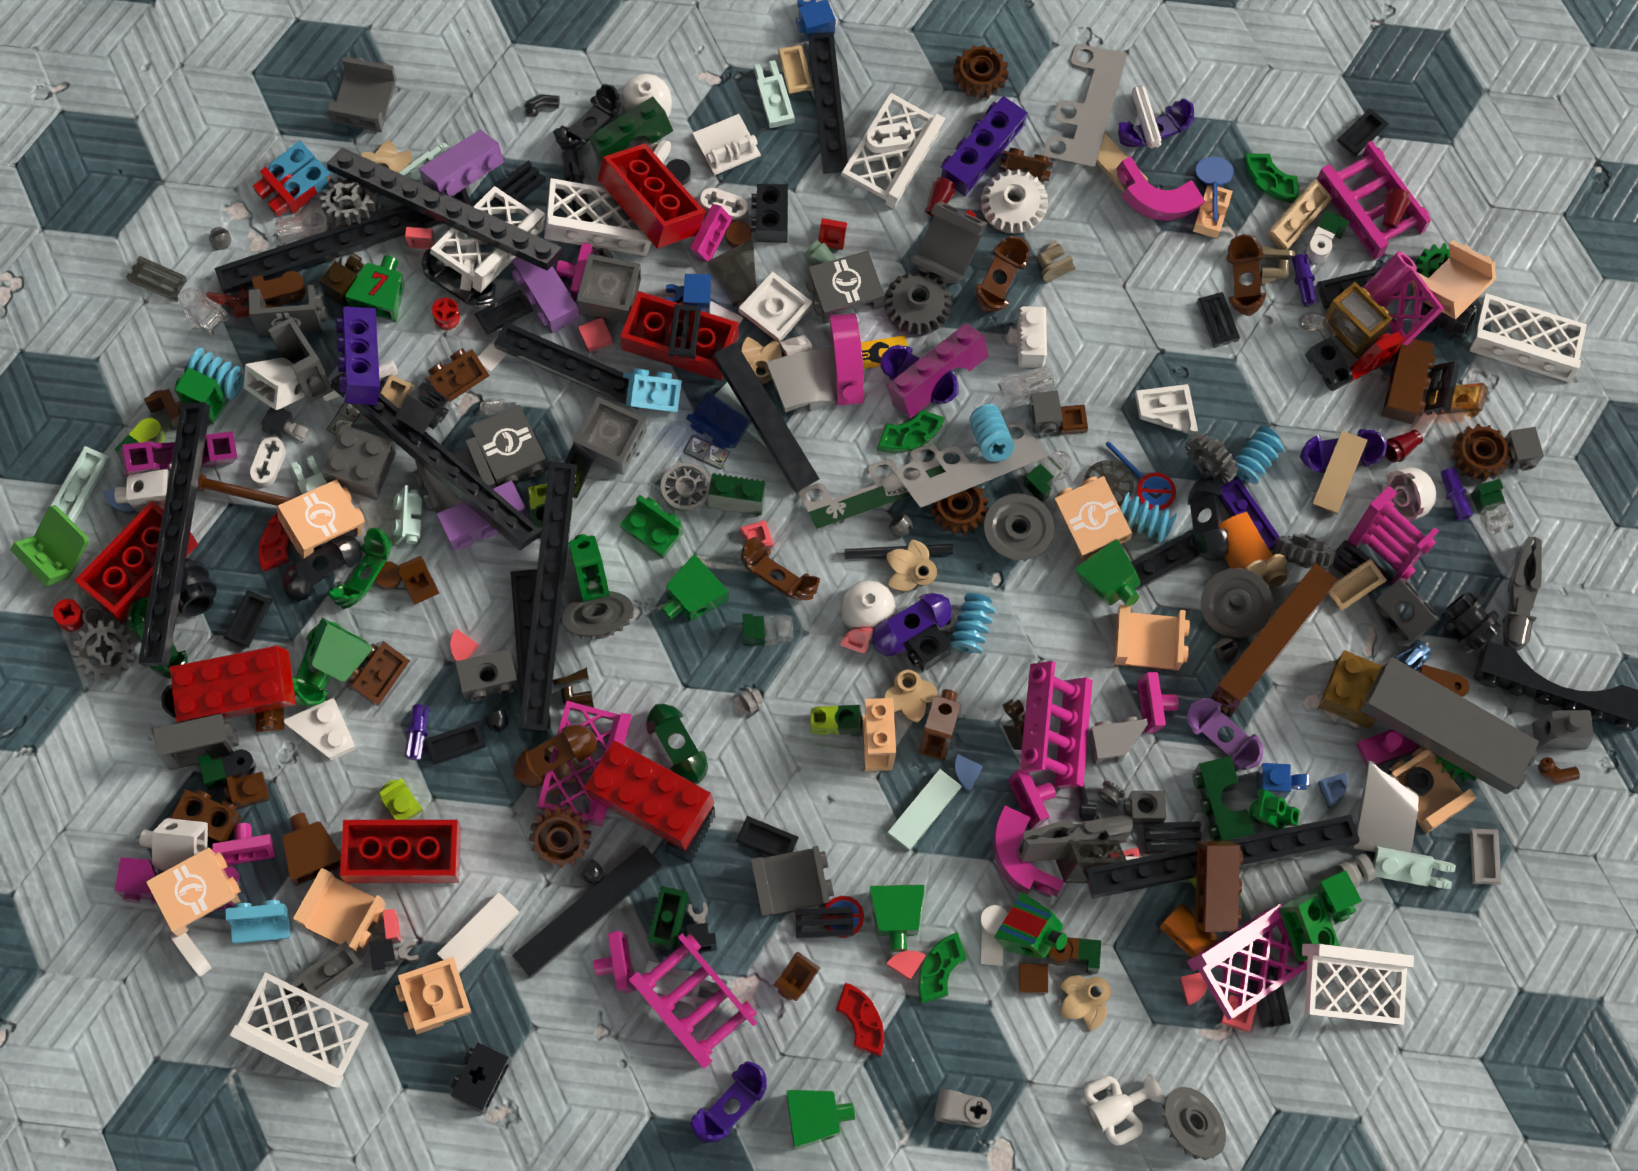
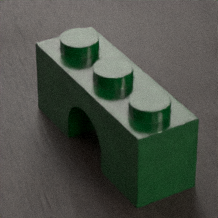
M652 96L588 136V139L597 158L602 163L603 157L628 149L630 142L638 136H645L651 144H654L673 132L665 110Z
M1231 756L1199 763L1194 770L1195 773L1192 774L1195 788L1197 790L1200 789L1203 798L1200 800L1204 816H1208L1211 826L1208 827L1211 841H1224L1255 834L1248 810H1229L1223 805L1221 800V793L1234 790L1239 783Z

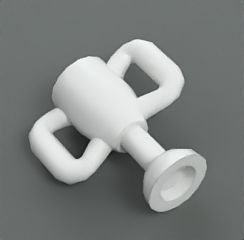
M1152 1075L1145 1078L1144 1088L1129 1096L1122 1094L1118 1081L1111 1076H1103L1088 1084L1083 1090L1084 1098L1090 1105L1089 1111L1098 1129L1102 1133H1106L1109 1142L1115 1146L1124 1145L1139 1137L1143 1132L1142 1122L1132 1112L1133 1106L1147 1099L1158 1103L1164 1101L1162 1091ZM1108 1087L1112 1088L1113 1096L1106 1097L1100 1101L1093 1097L1094 1094ZM1125 1119L1133 1124L1132 1127L1115 1135L1114 1126L1120 1124Z

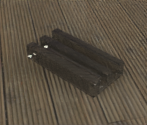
M139 256L137 258L138 263L134 264L131 268V274L128 273L126 276L127 280L175 301L187 281L186 276ZM143 267H146V268H148V269H150V270H152V271H155V272H157V273H159V274H162V275H164V276H166V277H168V278H171V279H173V280H175V281H178V283L173 282V281H171V280H169V279H167V278H164V277H162V276H160V275H158V274H155V273H153V272H151V271H148V270L144 269ZM141 274L174 290L171 292L137 276Z

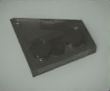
M752 239L708 261L709 269L734 307L745 302L756 290Z

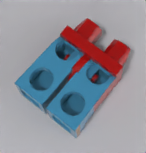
M299 140L268 167L265 166L261 169L260 174L262 178L252 187L262 200L271 193L276 195L267 204L278 217L288 210L295 214L299 211L300 207L306 205L311 198L323 189H329L328 183H334L331 173Z

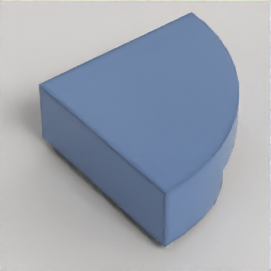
M115 489L103 491L104 498L112 508L124 514H136L135 509L129 503H116Z
M958 754L954 766L957 779L966 791L971 792L983 766Z
M1346 772L1318 782L1327 808L1336 805L1343 797L1347 786Z

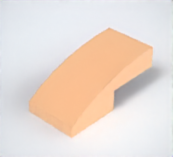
M1207 185L1203 197L1205 203L1200 207L1193 232L1218 239L1233 191L1217 186L1218 220L1213 221L1212 186Z

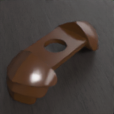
M1242 234L1233 238L1228 246L1226 259L1228 263L1233 264L1235 296L1229 297V302L1239 313L1251 316L1260 309L1266 298V292L1261 293L1259 261L1264 258V253L1260 243L1254 236ZM1251 273L1255 279L1252 284L1243 285L1239 281L1241 275Z
M1009 236L995 246L993 250L995 257L982 284L978 283L976 287V298L983 312L999 311L1009 304V301L1004 297L1017 269H1024L1029 258L1030 247L1022 238ZM994 271L1004 273L1006 277L1004 284H997L993 280Z
M758 537L746 540L742 548L741 560L752 574L761 578L789 598L797 600L813 599L820 583L819 577L809 576V574L805 573L799 578L770 559L771 550L765 548L764 543ZM777 571L784 576V580L777 581L770 576V572Z
M569 725L562 728V733L531 751L524 750L516 759L513 777L529 788L543 785L542 776L573 758H576L578 762H583L586 757L591 756L597 748L595 734L583 725ZM549 747H555L559 752L558 759L553 763H548L544 758V753Z

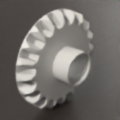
M1008 169L1003 173L998 172L995 177L989 179L981 195V209L986 220L996 229L1006 233L1017 234L1033 229L1042 221L1048 207V194L1038 177L1032 176L1029 171L1022 172L1019 169L1016 171ZM1015 195L1020 197L1021 200L1012 202L1009 200V197Z

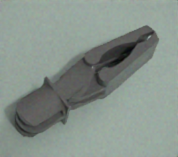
M1527 537L1520 546L1507 589L1510 593V605L1508 614L1502 619V622H1505L1503 645L1516 651L1523 649L1529 643L1532 624L1537 619V617L1530 616L1542 581V540L1536 537ZM1525 563H1527L1529 571L1527 586L1523 575Z
M1100 813L1097 814L1095 820L1085 821L1082 824H1073L1068 819L1024 832L1017 848V854L1022 862L1069 859L1073 857L1075 852L1098 847L1104 853L1106 846L1127 842L1132 830L1133 821L1127 815L1102 819Z

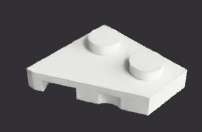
M1188 384L1136 391L1135 398L1141 420L1189 435L1197 434L1198 428Z
M334 698L284 719L288 728L295 731L307 743L318 749L330 761L356 750V746Z

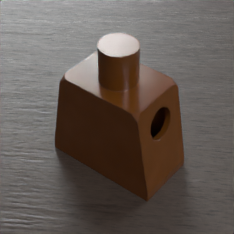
M944 689L940 697H934L918 754L945 761L961 704L956 702L958 694L955 691Z
M298 813L290 817L289 821L293 832L284 835L282 839L289 875L295 886L316 878L321 868L329 872L340 868L341 854L322 823L318 821L309 824L305 813Z

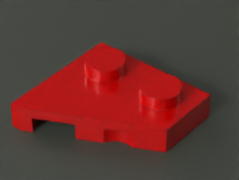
M1399 331L1390 336L1386 333L1375 340V344L1350 367L1353 375L1352 381L1392 362L1404 341Z

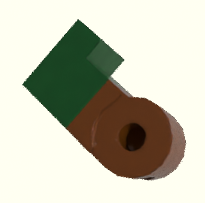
M1067 937L1065 947L1061 950L1051 947L1047 958L1049 962L1056 966H1063L1066 963L1086 965V973L1097 974L1100 969L1101 940Z

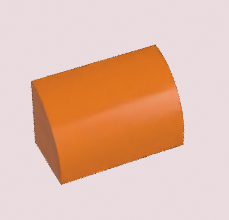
M1247 512L1233 516L1220 523V529L1228 531V553L1224 557L1230 568L1241 567L1245 569L1248 564L1256 560L1268 561L1272 557L1271 552Z
M1183 903L1159 927L1192 958L1221 939L1215 932H1204L1195 927V914Z

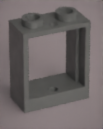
M222 714L153 729L158 757L169 770L199 764L198 757L208 754L212 761L228 757L232 752L236 751L235 746H239L236 729L233 730L231 722H227Z

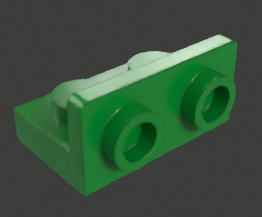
M639 495L636 498V505L620 523V528L664 558L683 535L682 522L673 513L669 512L666 514L659 509V504L652 498L647 497L645 499Z

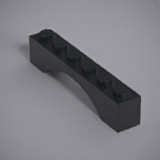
M1491 641L1487 642L1481 649L1473 679L1481 681L1485 686L1507 689V692L1512 695H1525L1534 698V701L1539 704H1552L1561 707L1562 711L1589 710L1592 721L1613 724L1616 729L1621 731H1633L1638 727L1637 689L1625 685L1599 691H1579L1566 688L1536 673L1515 649Z

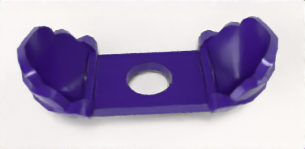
M1182 98L1180 101H1175L1172 106L1165 108L1166 115L1155 119L1157 126L1164 129L1160 133L1161 139L1181 133L1191 126L1195 114L1193 103ZM1131 121L1119 122L1118 135L1120 144L1136 148L1147 146L1141 124L1134 126Z
M895 345L882 354L880 366L883 373L889 376L891 380H894L920 358L912 354L913 349L911 347ZM951 370L944 374L936 383L931 394V402L946 404L958 395V380Z
M1366 429L1358 430L1357 436L1367 439L1359 462H1362L1364 467H1368L1379 462L1385 456L1387 443L1380 432ZM1320 435L1314 436L1305 443L1301 450L1300 459L1311 470L1325 473V467H1328L1339 438L1321 441Z
M936 593L923 594L919 596L920 600L894 617L889 620L884 618L873 631L872 641L874 648L886 657L895 656L897 653L905 650L904 642L936 623L939 628H942L951 618L949 599L944 595ZM909 614L917 615L920 619V624L915 629H909L904 625V618Z
M746 1061L744 1064L739 1065L738 1069L732 1073V1078L735 1081L734 1084L708 1112L700 1108L697 1114L692 1116L690 1125L697 1139L702 1142L711 1143L718 1142L730 1134L729 1130L757 1100L760 1101L767 1089V1078L764 1070L758 1064ZM730 1099H737L740 1102V1108L734 1114H728L724 1111V1105Z

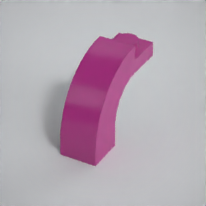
M1131 156L1122 160L1116 168L1119 181L1127 186L1126 190L1121 194L1122 198L1131 208L1148 218L1163 221L1180 219L1195 212L1205 203L1204 198L1192 180L1174 190H1160L1153 187L1146 181Z
M856 314L829 315L830 341L835 363L837 404L864 403L863 359Z
M1004 806L993 837L994 857L1000 872L1019 892L1027 895L1030 887L1033 886L1036 887V892L1043 896L1051 897L1053 895L1057 897L1065 881L1035 868L1028 861L1022 862L1017 854L1021 837L1031 817Z

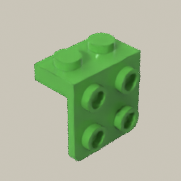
M56 505L48 507L35 535L14 542L10 551L45 586H49L70 579L89 539Z

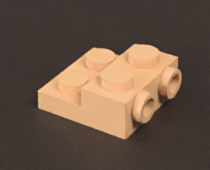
M454 957L398 975L400 984L395 986L400 1002L406 1001L409 1011L404 1013L408 1029L414 1028L416 1034L443 1026L445 1022L471 1014Z

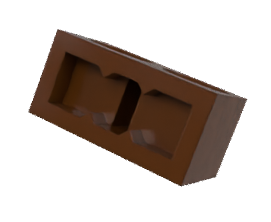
M198 789L194 793L185 790L171 819L208 823V841L213 843L230 841L234 834V826L239 824L242 819L236 811L237 807L224 800H221L220 804L210 800L212 796ZM193 806H201V810L196 816L188 815L189 810ZM218 817H226V822L223 826L214 827V822Z

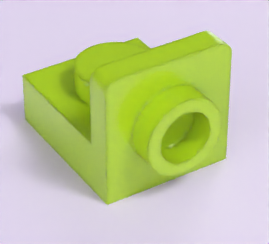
M402 778L397 781L395 779L390 780L382 786V791L378 793L395 820H411L423 812L422 807Z

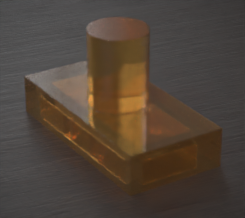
M1484 383L1456 385L1450 412L1442 410L1437 415L1464 413L1468 418L1476 417L1483 410L1489 388Z

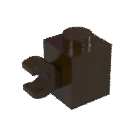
M352 253L347 259L345 266L334 261L319 280L324 295L346 307L348 303L345 296L357 278V274L364 267V264L361 263L362 258Z
M1010 699L1002 704L1011 720L1003 724L1002 727L1013 749L1022 750L1025 710L1019 699L1016 701Z

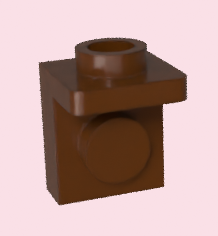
M262 771L236 779L232 775L226 777L228 783L227 786H224L226 799L228 802H232L237 809L271 800L265 775Z

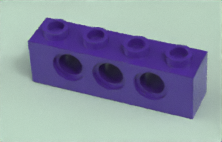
M1004 96L997 103L993 102L987 109L985 118L982 121L980 119L977 120L973 125L967 139L963 137L960 140L952 157L948 155L944 159L940 167L942 169L941 177L952 181L956 185L955 190L966 197L1002 154L1003 150L1007 148L1026 125L1028 112ZM993 125H999L1002 128H994ZM978 143H984L987 146H979ZM963 161H969L972 164L967 165Z
M343 307L342 317H337L336 332L341 333L337 340V352L342 353V356H339L338 372H343V376L339 377V392H344V403L377 405L380 377L376 308Z

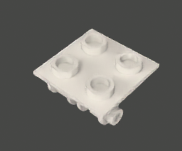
M739 114L693 133L714 176L761 156L756 147L758 144L756 137L749 134Z

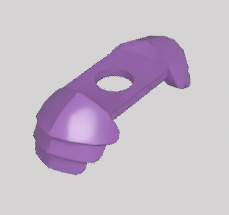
M1202 698L1191 704L1187 714V721L1195 734L1198 735L1200 732H1203L1227 755L1231 756L1234 767L1240 770L1252 769L1260 765L1264 749L1258 736L1253 734L1249 737L1221 712V703L1210 698ZM1228 726L1234 731V737L1230 742L1224 743L1219 740L1217 734L1221 727Z

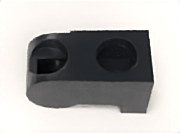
M1332 336L1312 346L1305 354L1309 363L1313 362L1319 374L1322 375L1324 383L1331 391H1335L1352 382V371Z

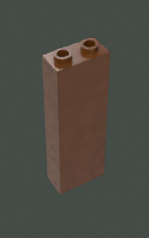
M1317 563L1312 566L1218 684L1210 699L1222 704L1220 707L1224 715L1233 716L1324 601L1338 580Z

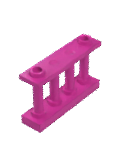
M1370 141L1364 149L1362 159L1339 172L1328 164L1321 168L1317 180L1333 197L1331 202L1342 217L1350 221L1348 225L1373 259L1376 260L1385 253L1389 245V239L1413 226L1422 234L1426 231L1431 219L1428 211L1420 206L1387 162L1383 151ZM1369 166L1378 176L1375 180L1355 191L1349 190L1343 182L1345 179ZM1385 186L1388 191L1391 188H1399L1409 192L1411 202L1405 211L1407 218L1399 222L1397 229L1388 228L1381 231L1375 226L1373 220L1384 214L1385 202L1366 211L1358 203V200Z
M1388 486L1369 505L1347 541L1354 547H1357L1360 543L1364 546L1367 544L1393 567L1397 573L1390 583L1394 584L1400 578L1408 580L1416 570L1413 566L1422 554H1426L1437 543L1433 539L1439 530L1434 527L1426 536L1422 534L1394 508L1392 500L1397 492Z
M1054 661L1030 664L1020 772L1025 773L1048 769L1056 773L1055 787L1059 789L1083 787L1093 680L1084 677L1063 681L1054 676L1056 663ZM1053 688L1063 693L1062 707L1052 703ZM1051 715L1061 719L1059 734L1049 730ZM1048 742L1058 746L1057 761L1047 757Z
M681 933L678 938L683 944L651 972H645L641 975L637 971L629 980L702 1068L705 1069L713 1062L709 1056L713 1053L712 1049L745 1020H748L752 1026L756 1025L757 1022L753 1017L757 1015V1012L747 1001L741 1004L697 951L701 946L691 934L685 937ZM689 953H692L702 966L667 996L664 994L660 997L653 989L657 986L656 982ZM710 975L720 989L686 1018L683 1016L679 1020L672 1012L676 1008L674 1005ZM728 997L739 1011L707 1039H701L697 1042L691 1035V1032L694 1031L693 1027Z

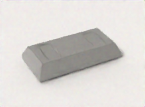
M1470 828L1472 884L1501 885L1498 829Z

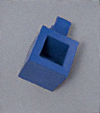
M797 0L799 13L795 22L798 32L804 34L806 42L808 41V34L835 33L836 19L828 0L816 2V0L808 2Z
M685 274L684 286L666 285V293H674L675 297H667L665 299L675 303L683 301V305L699 306L701 311L710 313L711 275Z
M1262 763L1257 770V791L1258 789H1266L1276 797H1282L1284 800L1291 792V789L1306 790L1307 786H1310L1309 774L1291 775V764Z

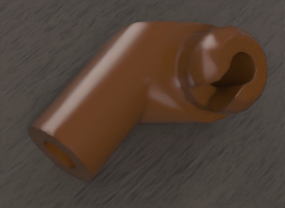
M1544 757L1540 760L1538 765L1540 775L1554 784L1580 779V773L1576 766L1560 769L1550 757Z

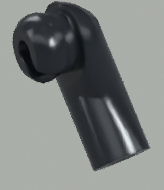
M538 94L524 104L525 115L536 117L538 115V108L541 107L559 109L560 96Z

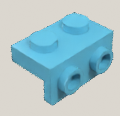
M278 900L264 901L263 905L252 906L251 903L234 904V908H226V921L231 925L232 942L234 944L290 938V910L284 903L281 904Z

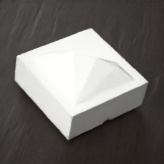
M805 335L780 342L781 350L785 356L813 350L811 342Z

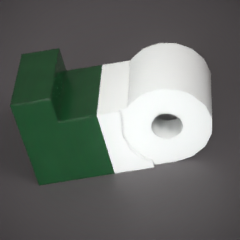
M1327 210L1325 211L1306 250V254H1308L1309 260L1312 263L1320 264L1327 260L1332 250L1334 236L1341 239L1350 221Z

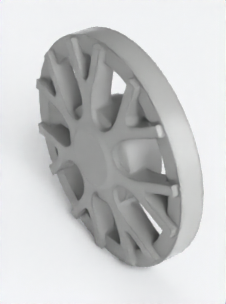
M688 462L678 463L670 467L663 475L661 493L665 502L672 508L679 511H693L703 506L708 500L711 480L707 472L699 465ZM683 468L685 475L678 478L675 471ZM693 469L700 473L696 479L690 476ZM667 479L676 481L675 487L665 485ZM706 482L707 488L697 489V484ZM676 491L679 496L670 500L667 495ZM695 493L703 497L699 502L692 498ZM682 498L689 499L688 506L680 505Z

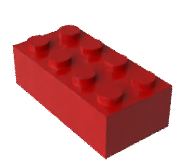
M646 143L603 157L597 180L657 249L697 235L702 225L705 210Z
M638 291L620 336L621 349L722 381L723 375L714 362L712 355L737 342L739 322L701 311L695 359H690V356L679 358V355L670 357L668 356L674 306L679 303ZM680 311L675 348H680L684 311ZM690 312L686 349L691 347L695 316L693 312Z
M153 501L74 580L87 596L121 624L128 619L127 613L130 605L136 599L149 597L164 511ZM191 532L186 557L199 545Z
M279 646L170 667L176 722L178 723L222 714L225 719L296 705L289 650Z
M616 740L612 742L584 786L589 798L684 851L715 803L711 792Z
M458 819L343 820L340 877L345 883H459L460 823Z

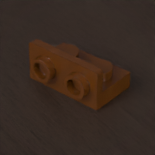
M464 348L459 349L450 355L452 361L444 366L441 362L428 370L430 375L424 378L427 383L431 384L434 390L450 399L449 402L490 376L473 349L467 351Z
M384 641L377 642L376 645L374 643L371 644L373 649L361 666H358L348 678L349 683L346 685V688L355 690L375 706L380 705L410 662L408 658Z

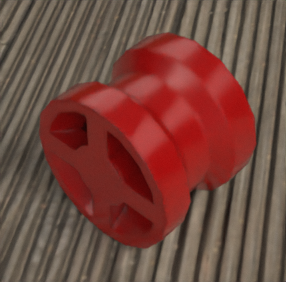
M447 297L440 298L434 302L432 314L436 325L443 330L455 328L460 322L457 303Z
M63 599L56 603L53 608V617L62 629L73 632L79 630L84 625V611L76 601Z

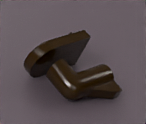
M587 667L567 677L554 679L553 686L589 680ZM573 686L560 689L564 705L566 701L594 708L591 691L574 694Z

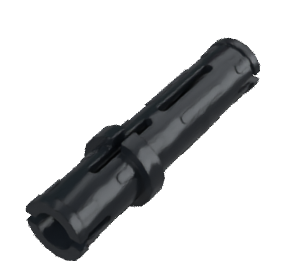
M564 151L561 157L566 172L564 174L565 181L584 184L585 175L584 171L580 169L577 151ZM586 193L582 194L580 197L589 204ZM572 200L575 212L582 208L575 200ZM587 212L579 216L582 221L593 222V219Z

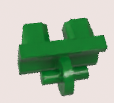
M1258 789L1257 795L1259 799L1251 803L1249 815L1252 820L1257 823H1264L1273 830L1298 825L1299 809L1290 807L1286 804V800L1282 797H1276L1266 789Z

